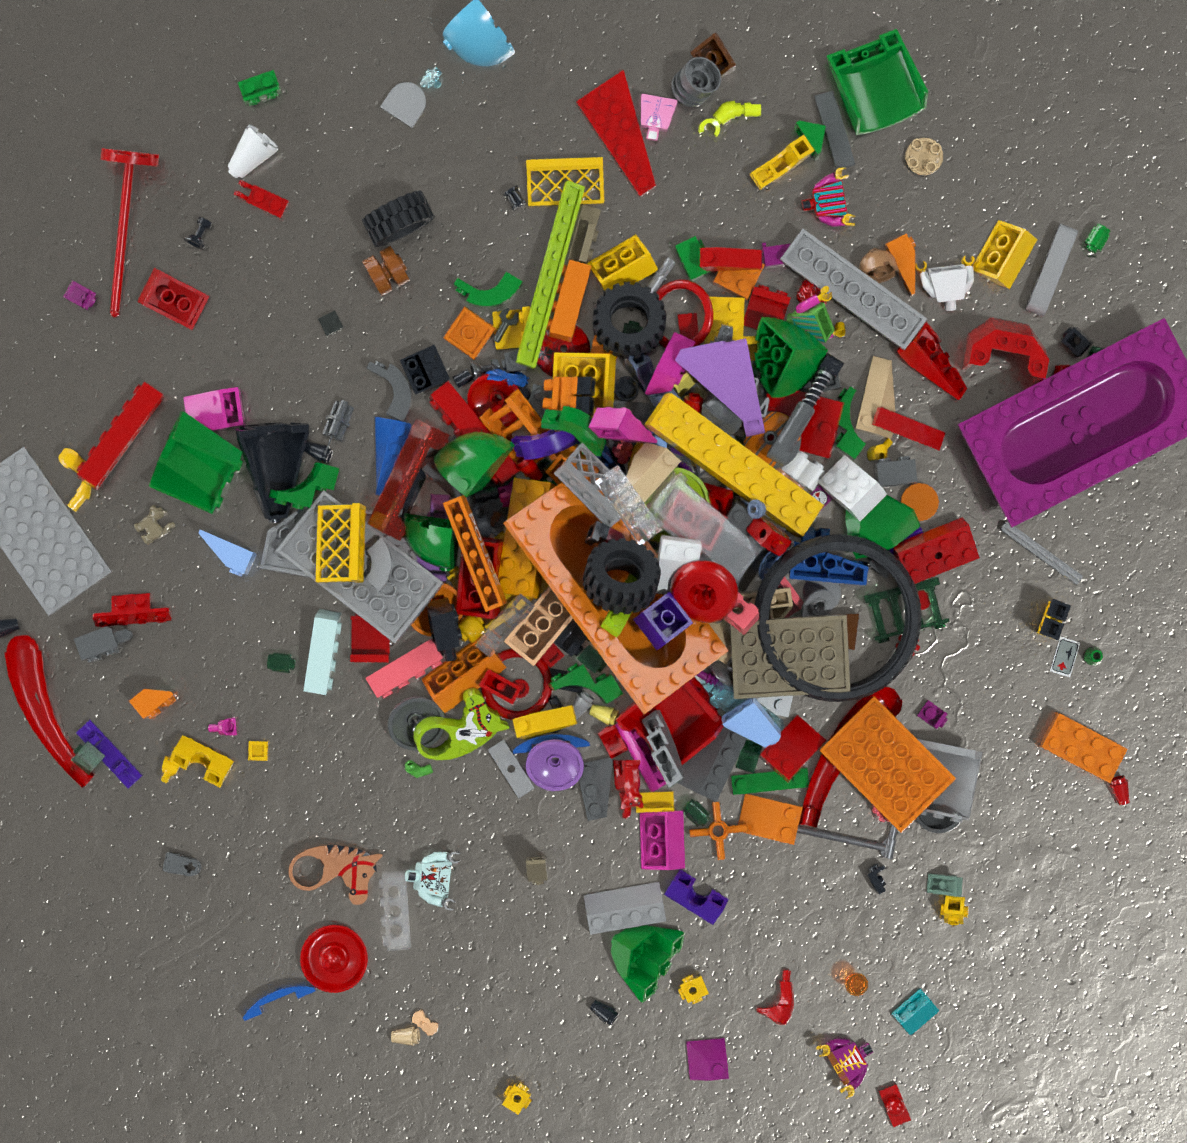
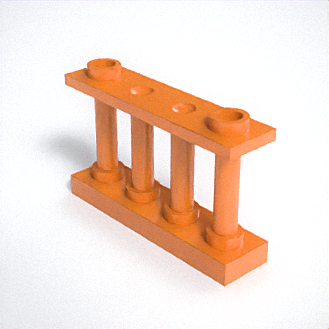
M519 389L515 390L505 400L507 405L494 413L489 408L479 417L492 434L502 436L509 441L513 438L511 434L522 426L527 428L531 433L530 436L550 430L541 427V417ZM513 411L519 420L506 428L499 419ZM513 448L509 456L516 463L519 457H517ZM563 451L549 455V458L553 461ZM545 457L534 459V461L537 463Z

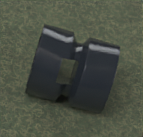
M630 376L620 377L615 383V397L619 401L632 402L637 398L639 392L638 382Z

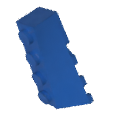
M375 417L377 496L396 500L413 426L411 423Z
M794 541V546L800 544L799 542ZM823 552L797 564L789 571V578L866 585L868 564L866 561L849 560L829 552Z

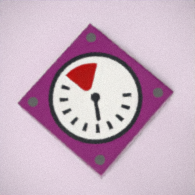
M820 485L810 494L824 504L822 509L833 499Z

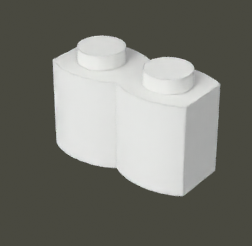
M799 451L793 461L781 469L812 492L818 481L825 474V471L822 470L824 466L817 461L810 462L807 459L808 455Z

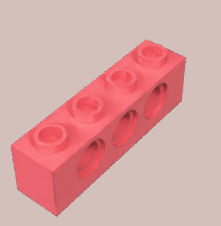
M738 592L737 602L733 610L739 607L743 611L736 614L732 610L724 620L745 635L759 619V612L753 603L750 602L748 604L743 600L744 597Z

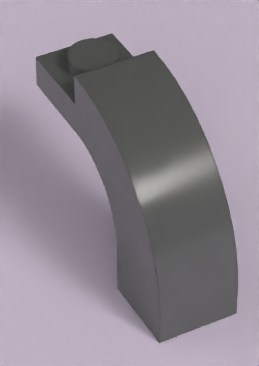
M375 361V363L369 362L367 370L389 381L393 388V400L386 414L405 422L412 405V392L406 377L391 363L386 370V366L378 361Z

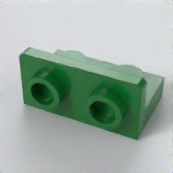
M274 70L238 82L245 105L254 106L259 104L262 99H274L279 96V93H282Z

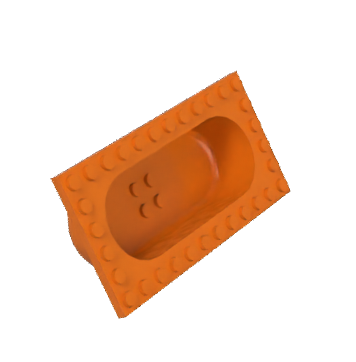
M588 465L583 467V471L589 472ZM584 476L591 483L590 477ZM596 478L597 485L602 486V480ZM561 482L503 524L644 715L729 650L709 623H701L692 620L693 624L656 650L633 619L662 598L664 594L656 593L654 600L650 602L648 607L645 609L641 608V611L636 613L632 611L617 638L603 629L601 624L608 612L603 610L602 606H597L593 603L594 599L588 597L587 591L583 586V575L587 559L591 551L599 545L595 543L590 546L584 542L590 525L596 521H601ZM598 490L604 496V491ZM609 492V493H610V498L616 500V498H615V496L613 495V493H612V492ZM622 517L611 527L621 532L626 541L634 540L636 544H643L646 546V550H651L654 558H658V554L631 518L628 521L625 517ZM623 570L607 572L612 579L622 583L625 582L629 575L628 572Z

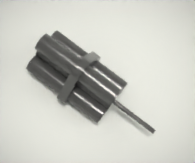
M334 401L331 412L326 417L327 422L322 435L330 436V440L324 455L327 453L332 438L342 441L346 428L350 426L349 420L354 407L348 405L347 401Z

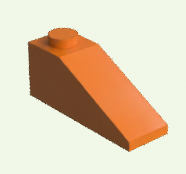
M906 233L886 243L884 247L886 251L894 256L899 269L898 274L911 297L915 294L914 247H916L913 238L908 237Z

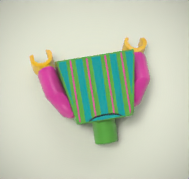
M829 286L822 287L820 295H814L796 306L793 313L787 315V322L804 329L819 342L824 343L828 339L833 338V335L843 337L846 333L844 322H837L834 329L824 302H820L821 300H831L832 292L825 294L829 291Z

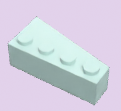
M319 609L314 618L304 684L305 692L326 695L328 690H332L334 679L331 678V673L335 671L336 667L334 655L338 652L339 648L337 638L342 629V623H340L341 612Z

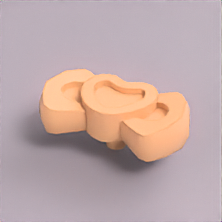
M423 1010L413 1014L412 1023L421 1027L427 1036H432L437 1032L438 1023L431 1022L428 1017H425Z

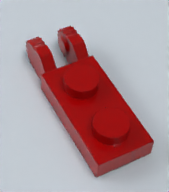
M239 181L238 184L243 188L251 190V193L248 197L240 191H234L233 195L245 200L246 203L282 219L289 204L288 200L256 185L253 186L245 181Z

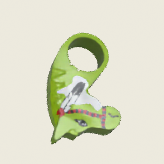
M469 688L463 693V700L466 706L463 709L461 719L427 717L417 724L413 737L418 751L425 758L450 760L474 751L488 742L497 732L507 730L510 727L507 721L500 719L497 710L494 711L485 704L484 698L478 689ZM432 728H441L448 732V739L438 747L427 748L420 744L423 734Z

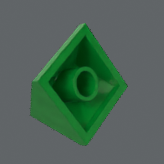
M798 121L795 124L794 130L799 137L805 135L815 150L811 155L814 160H817L821 153L826 126Z

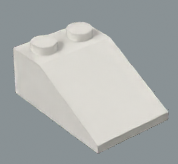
M661 535L657 558L661 568V575L657 594L666 595L670 592L671 578L680 567L690 562L699 561L702 546L700 540Z

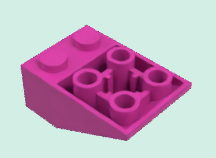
M239 387L183 397L185 412L213 432L240 428V426L246 425L241 389Z
M625 407L597 408L589 425V428L598 438L624 442L657 443L652 433Z

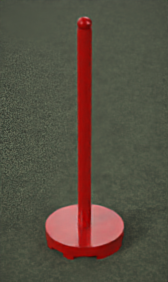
M102 148L100 160L124 163L110 315L118 317L121 303L134 164L158 166L159 155Z

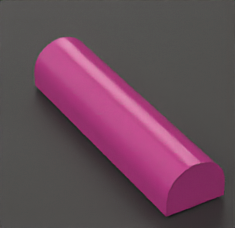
M618 723L615 724L633 760H640L638 769L650 791L653 792L666 785L644 738H641L636 733L635 728L628 732L623 731Z

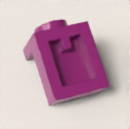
M929 700L926 701L916 715L934 729L942 728L948 720L946 718L948 713Z

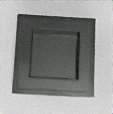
M335 310L318 318L326 336L344 328Z

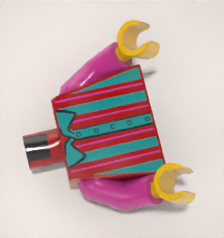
M845 167L838 168L836 172L823 177L815 184L811 192L812 199L802 200L803 211L814 210L815 218L831 227L855 226V223H849V219L855 216L847 214L843 182L839 180L849 177V175L842 176V171L847 169Z

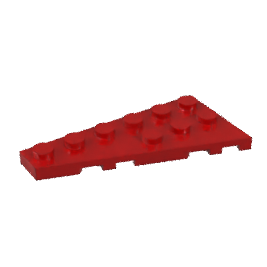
M622 70L576 101V103L641 197L656 187L626 76L624 70Z

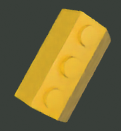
M998 220L974 262L973 270L989 281L1010 289L1038 239L1026 229Z
M637 235L630 237L587 263L591 265V271L603 291L607 288L612 290L613 285L617 283L620 286H623L624 282H630V285H634L635 282H639L658 270L651 254Z

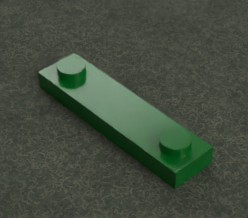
M801 768L789 783L775 771L731 776L733 795L810 787L808 768Z

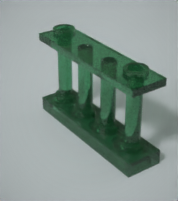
M939 577L915 584L917 590L925 589V592L928 593L935 620L934 622L924 624L921 617V629L931 626L939 629L946 627L945 623L950 622L949 618L942 619L935 593L936 585H940ZM899 587L862 596L864 604L869 603V606H872L879 636L873 637V640H878L879 644L890 641L892 636L903 634L904 623L898 603L899 595H901ZM885 598L891 603L898 630L887 634L879 606L881 604L880 600Z

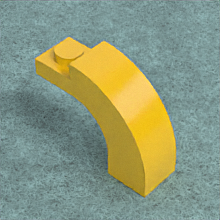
M802 135L790 143L777 156L752 171L749 175L759 190L790 172L815 150L805 135Z

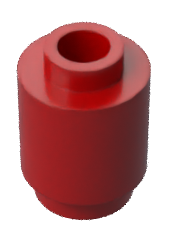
M689 393V395L684 397V402L701 414L703 398L697 393Z

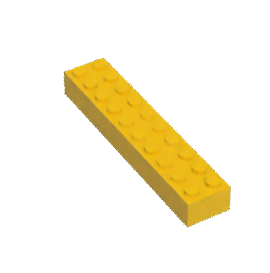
M667 393L663 396L644 424L646 428L749 503L756 499L763 502L766 506L765 515L785 527L787 531L796 537H803L824 506V504L672 393Z

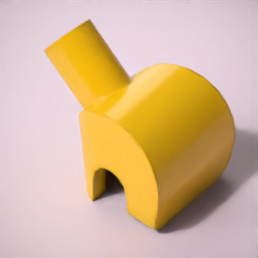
M887 438L883 444L871 446L867 451L868 460L874 461L887 458L888 448L893 444L892 440Z
M165 756L162 764V772L164 774L161 781L167 783L171 776L177 774L180 768L169 762L170 757Z

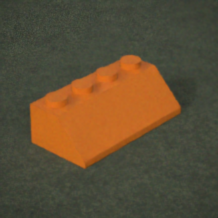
M483 634L475 642H470L456 653V660L443 662V664L421 679L434 702L444 713L453 709L463 700L465 690L469 688L479 689V684L488 669L496 674H500L506 668L502 659Z

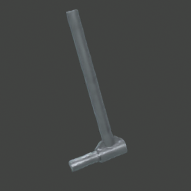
M892 823L888 838L882 843L799 825L797 833L879 850L881 855L888 859H893L897 842L895 840L897 829Z

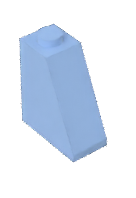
M756 698L746 699L722 716L724 727L765 748L770 744L774 745L781 737L780 728Z

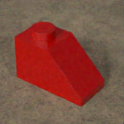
M489 669L479 684L483 689L512 705L522 690V687Z

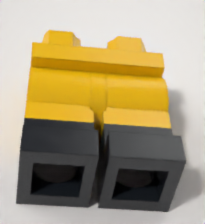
M1056 599L1048 601L1037 634L1053 640H1059L1064 627L1062 622L1066 621L1071 605Z

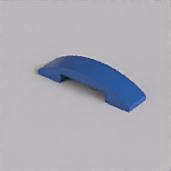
M549 734L523 742L513 749V754L530 752L532 744H539L546 740L570 741V744L576 748L588 747L590 742L572 735Z
M292 985L275 990L258 1000L246 1012L243 1020L246 1021L264 1012L262 1005L293 992L296 993L299 999L315 992L317 988L313 985Z

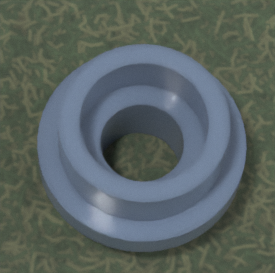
M757 499L750 501L747 508L749 516L753 519L761 518L766 512L765 504Z

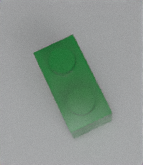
M696 236L675 245L677 255L689 280L692 282L712 272H706L700 267V248H705L701 239L697 240Z

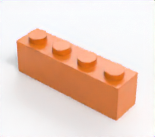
M569 260L568 265L563 266L561 276L565 277L563 283L559 282L556 293L560 294L558 301L554 300L551 311L555 312L553 319L549 318L546 329L550 330V337L568 342L572 341L591 265Z

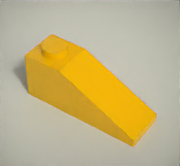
M571 705L513 719L517 738L526 740L576 725L577 720L574 707Z

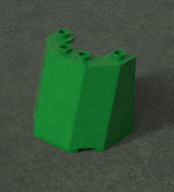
M182 411L159 456L149 487L212 514L215 508H219L223 501V497L220 496L226 482L230 483L234 472L239 471L243 461L240 460L242 451Z

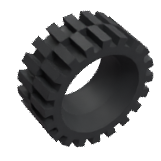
M419 190L407 193L393 201H389L385 205H381L378 209L367 214L362 219V222L374 246L381 247L429 224L435 216L423 192Z

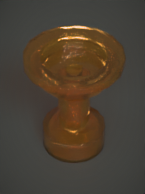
M853 973L847 977L845 987L851 995L860 996L867 991L868 981L863 974Z

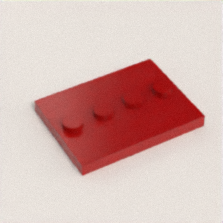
M797 390L791 395L780 398H772L767 393L769 398L767 412H780L790 417L798 402H802V399L806 398L805 394L807 392ZM820 396V400L816 402L817 405L813 407L815 413L801 434L799 451L829 459L844 402ZM769 435L767 440L772 441L774 435Z

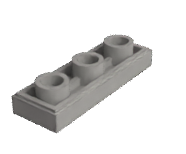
M505 740L488 749L518 798L535 788ZM509 765H513L515 767L514 772L508 771Z

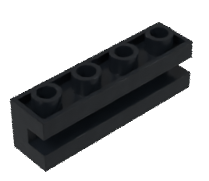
M572 619L554 643L572 657L573 655L578 656L584 649L581 645L585 640L589 641V639L575 620Z

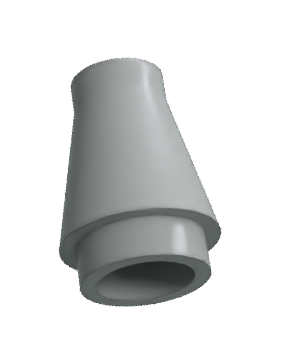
M585 691L578 693L573 703L576 720L593 705L594 698Z

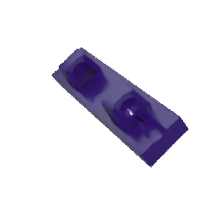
M89 720L76 732L128 789L143 776L92 720Z

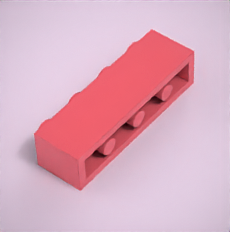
M430 639L366 677V680L376 697L382 696L384 699L393 694L392 689L397 686L401 689L408 685V680L415 676L418 679L426 674L424 670L430 666L434 669L443 664L441 660L444 659V656L440 651H437L433 639Z

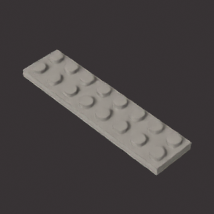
M804 229L800 231L780 259L781 262L820 290L824 286H829V291L826 294L832 292V299L903 350L907 348L927 320L922 314Z

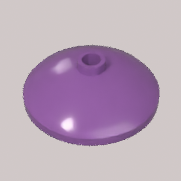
M546 740L537 744L531 749L526 759V771L531 781L549 791H561L572 787L579 781L584 769L583 758L579 750L572 744L562 740Z

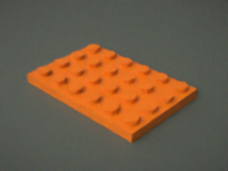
M875 696L819 750L900 833L914 822L956 780Z

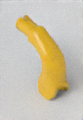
M70 448L63 449L58 457L60 463L65 468H71L76 473H78L76 470L81 462H86L80 454ZM82 481L80 487L76 490L77 493L67 506L77 512L85 500H89L92 487Z

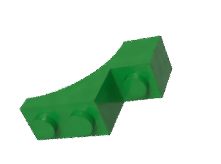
M850 386L848 390L844 388L838 396L841 399L840 401L844 402L838 427L844 430L845 434L842 432L835 440L837 443L835 448L854 461L866 443L858 437L851 424L850 406L857 390Z
M315 462L312 471L302 483L287 490L271 489L269 497L275 498V503L286 505V502L293 503V508L303 510V507L311 508L315 490H334L340 468Z
M577 663L568 667L567 673L563 675L559 673L551 678L552 682L548 684L552 691L570 685L585 687L594 692L604 704H608L623 694L612 674L606 675L603 673L596 677V682H594L584 664L578 665Z

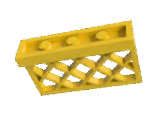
M603 157L526 160L528 206L559 205L560 200L554 201L548 195L555 188L563 192L558 187V184L564 178L573 182L567 176L571 170H578L582 174L576 184L583 177L593 184L582 196V198L586 196L589 200H581V204L604 203ZM581 169H588L585 173L581 171ZM591 169H599L600 177L595 182L586 176ZM553 170H558L563 175L557 184L548 177ZM561 170L569 171L566 174H564ZM531 171H539L545 177L538 184H535L531 180ZM546 178L554 185L547 194L539 187ZM599 180H600V188L596 185V183H597ZM531 183L535 186V187L532 189V191H531ZM594 186L600 191L599 200H592L587 195ZM536 188L545 195L540 202H532L531 194Z
M360 503L318 506L317 583H364L366 506ZM323 510H331L334 514L328 522L323 519ZM344 510H351L350 518L345 522L339 515ZM336 518L343 523L337 531L330 526ZM347 527L350 530V536L344 541L339 534ZM329 528L334 534L325 541L323 532ZM338 537L342 544L335 551L329 544ZM346 546L349 549V556L344 560L338 553ZM326 547L333 552L327 560L322 557V551ZM337 556L342 563L334 570L329 562ZM344 565L349 569V577H341L338 574ZM328 566L332 573L327 578H321V571Z

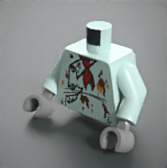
M454 851L451 854L448 852H433L424 857L422 862L416 863L415 871L406 870L405 881L414 882L413 889L417 890L419 896L428 904L439 907L444 906L445 909L452 911L454 909L449 908L448 903L450 901L456 903V901L453 899L445 900L444 898H448L452 863L461 861L455 860L453 855L460 854V852Z

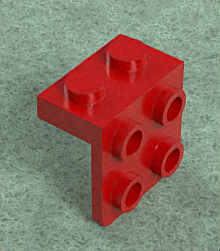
M763 285L754 286L744 317V326L757 330L762 317L784 320L791 297H788V293L777 290L776 293L769 291V287Z

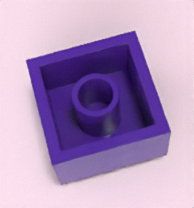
M670 592L633 619L656 650L693 624L692 620Z

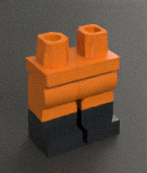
M554 377V379L544 380V390L553 391L552 398L543 399V408L562 411L563 406H569L581 410L589 416H593L595 398L587 396H595L596 379L593 377Z

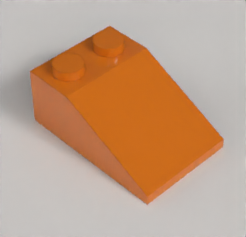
M745 794L738 825L747 824L748 832L743 833L794 845L803 807Z

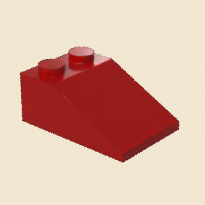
M154 268L137 302L193 330L210 296Z
M797 715L781 731L779 741L774 745L770 744L767 746L759 758L789 783L826 742V739Z

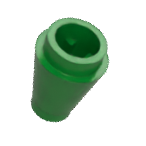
M1090 647L1085 651L1084 659L1087 664L1096 666L1102 662L1103 653L1098 647ZM1094 653L1099 655L1097 660L1093 658Z

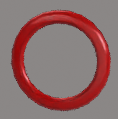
M678 279L664 284L656 291L659 295V301L667 293L677 289L689 290L701 300L705 312L704 323L700 332L691 339L695 341L693 347L699 346L710 333L713 324L714 312L709 295L701 286L689 280ZM663 336L659 344L666 349L670 340Z
M512 648L498 653L502 661L510 658H522ZM542 658L535 664L542 674L544 683L542 695L532 707L521 711L508 710L497 703L492 693L481 687L482 696L487 706L494 711L497 710L500 717L509 720L541 712L546 707L552 694V690L548 685L552 682V674L548 665Z

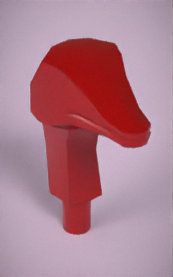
M783 970V979L780 981L781 999L779 1003L770 1008H757V1013L766 1016L779 1025H787L794 1009L793 983L790 982L791 971Z

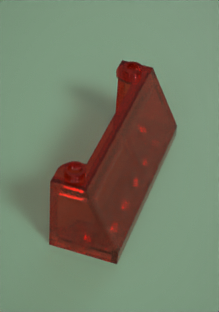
M415 420L367 524L399 541L403 540L406 531L405 524L401 520L402 518L398 517L429 448H443L449 442L450 434L423 421Z

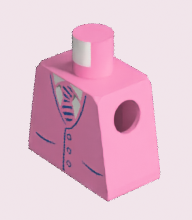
M647 94L641 95V128L648 129L646 139L658 141L659 131H668L678 100Z

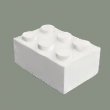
M845 455L818 481L819 485L837 503L859 521L887 495L876 480Z

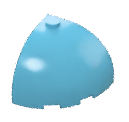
M479 0L471 1L450 21L443 31V43L448 50L453 49L460 58L473 65L493 66L507 60L515 53L511 43L506 42L507 37L499 26L495 28L492 16Z

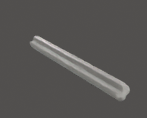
M1007 521L1001 527L1003 533L1077 585L1081 581L1083 576L1015 526L1011 528Z

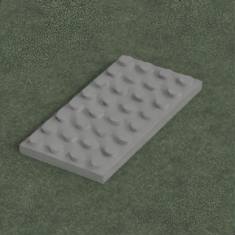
M22 447L0 463V547L45 612L50 616L112 573V570L26 447Z
M324 490L276 549L279 554L315 582L318 506L342 505ZM323 510V519L328 522L334 514L331 510ZM344 510L339 516L346 522L350 518L351 511ZM336 518L330 526L337 531L343 523ZM365 522L364 583L329 582L318 584L393 643L397 644L444 583ZM345 527L339 536L345 541L350 536V530ZM327 528L323 532V538L327 541L334 533ZM336 537L329 545L336 551L342 542ZM380 538L388 546L392 558L391 575L381 592L366 579L372 566L371 557L367 550ZM345 546L338 554L345 560L349 556V549ZM328 547L322 551V557L325 560L333 554ZM337 556L329 562L334 570L342 563ZM344 565L338 574L341 577H349V569ZM328 566L321 571V578H327L332 573Z

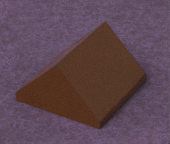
M717 33L712 34L690 52L693 58L704 57L712 61L719 69L721 78L736 68L734 60Z

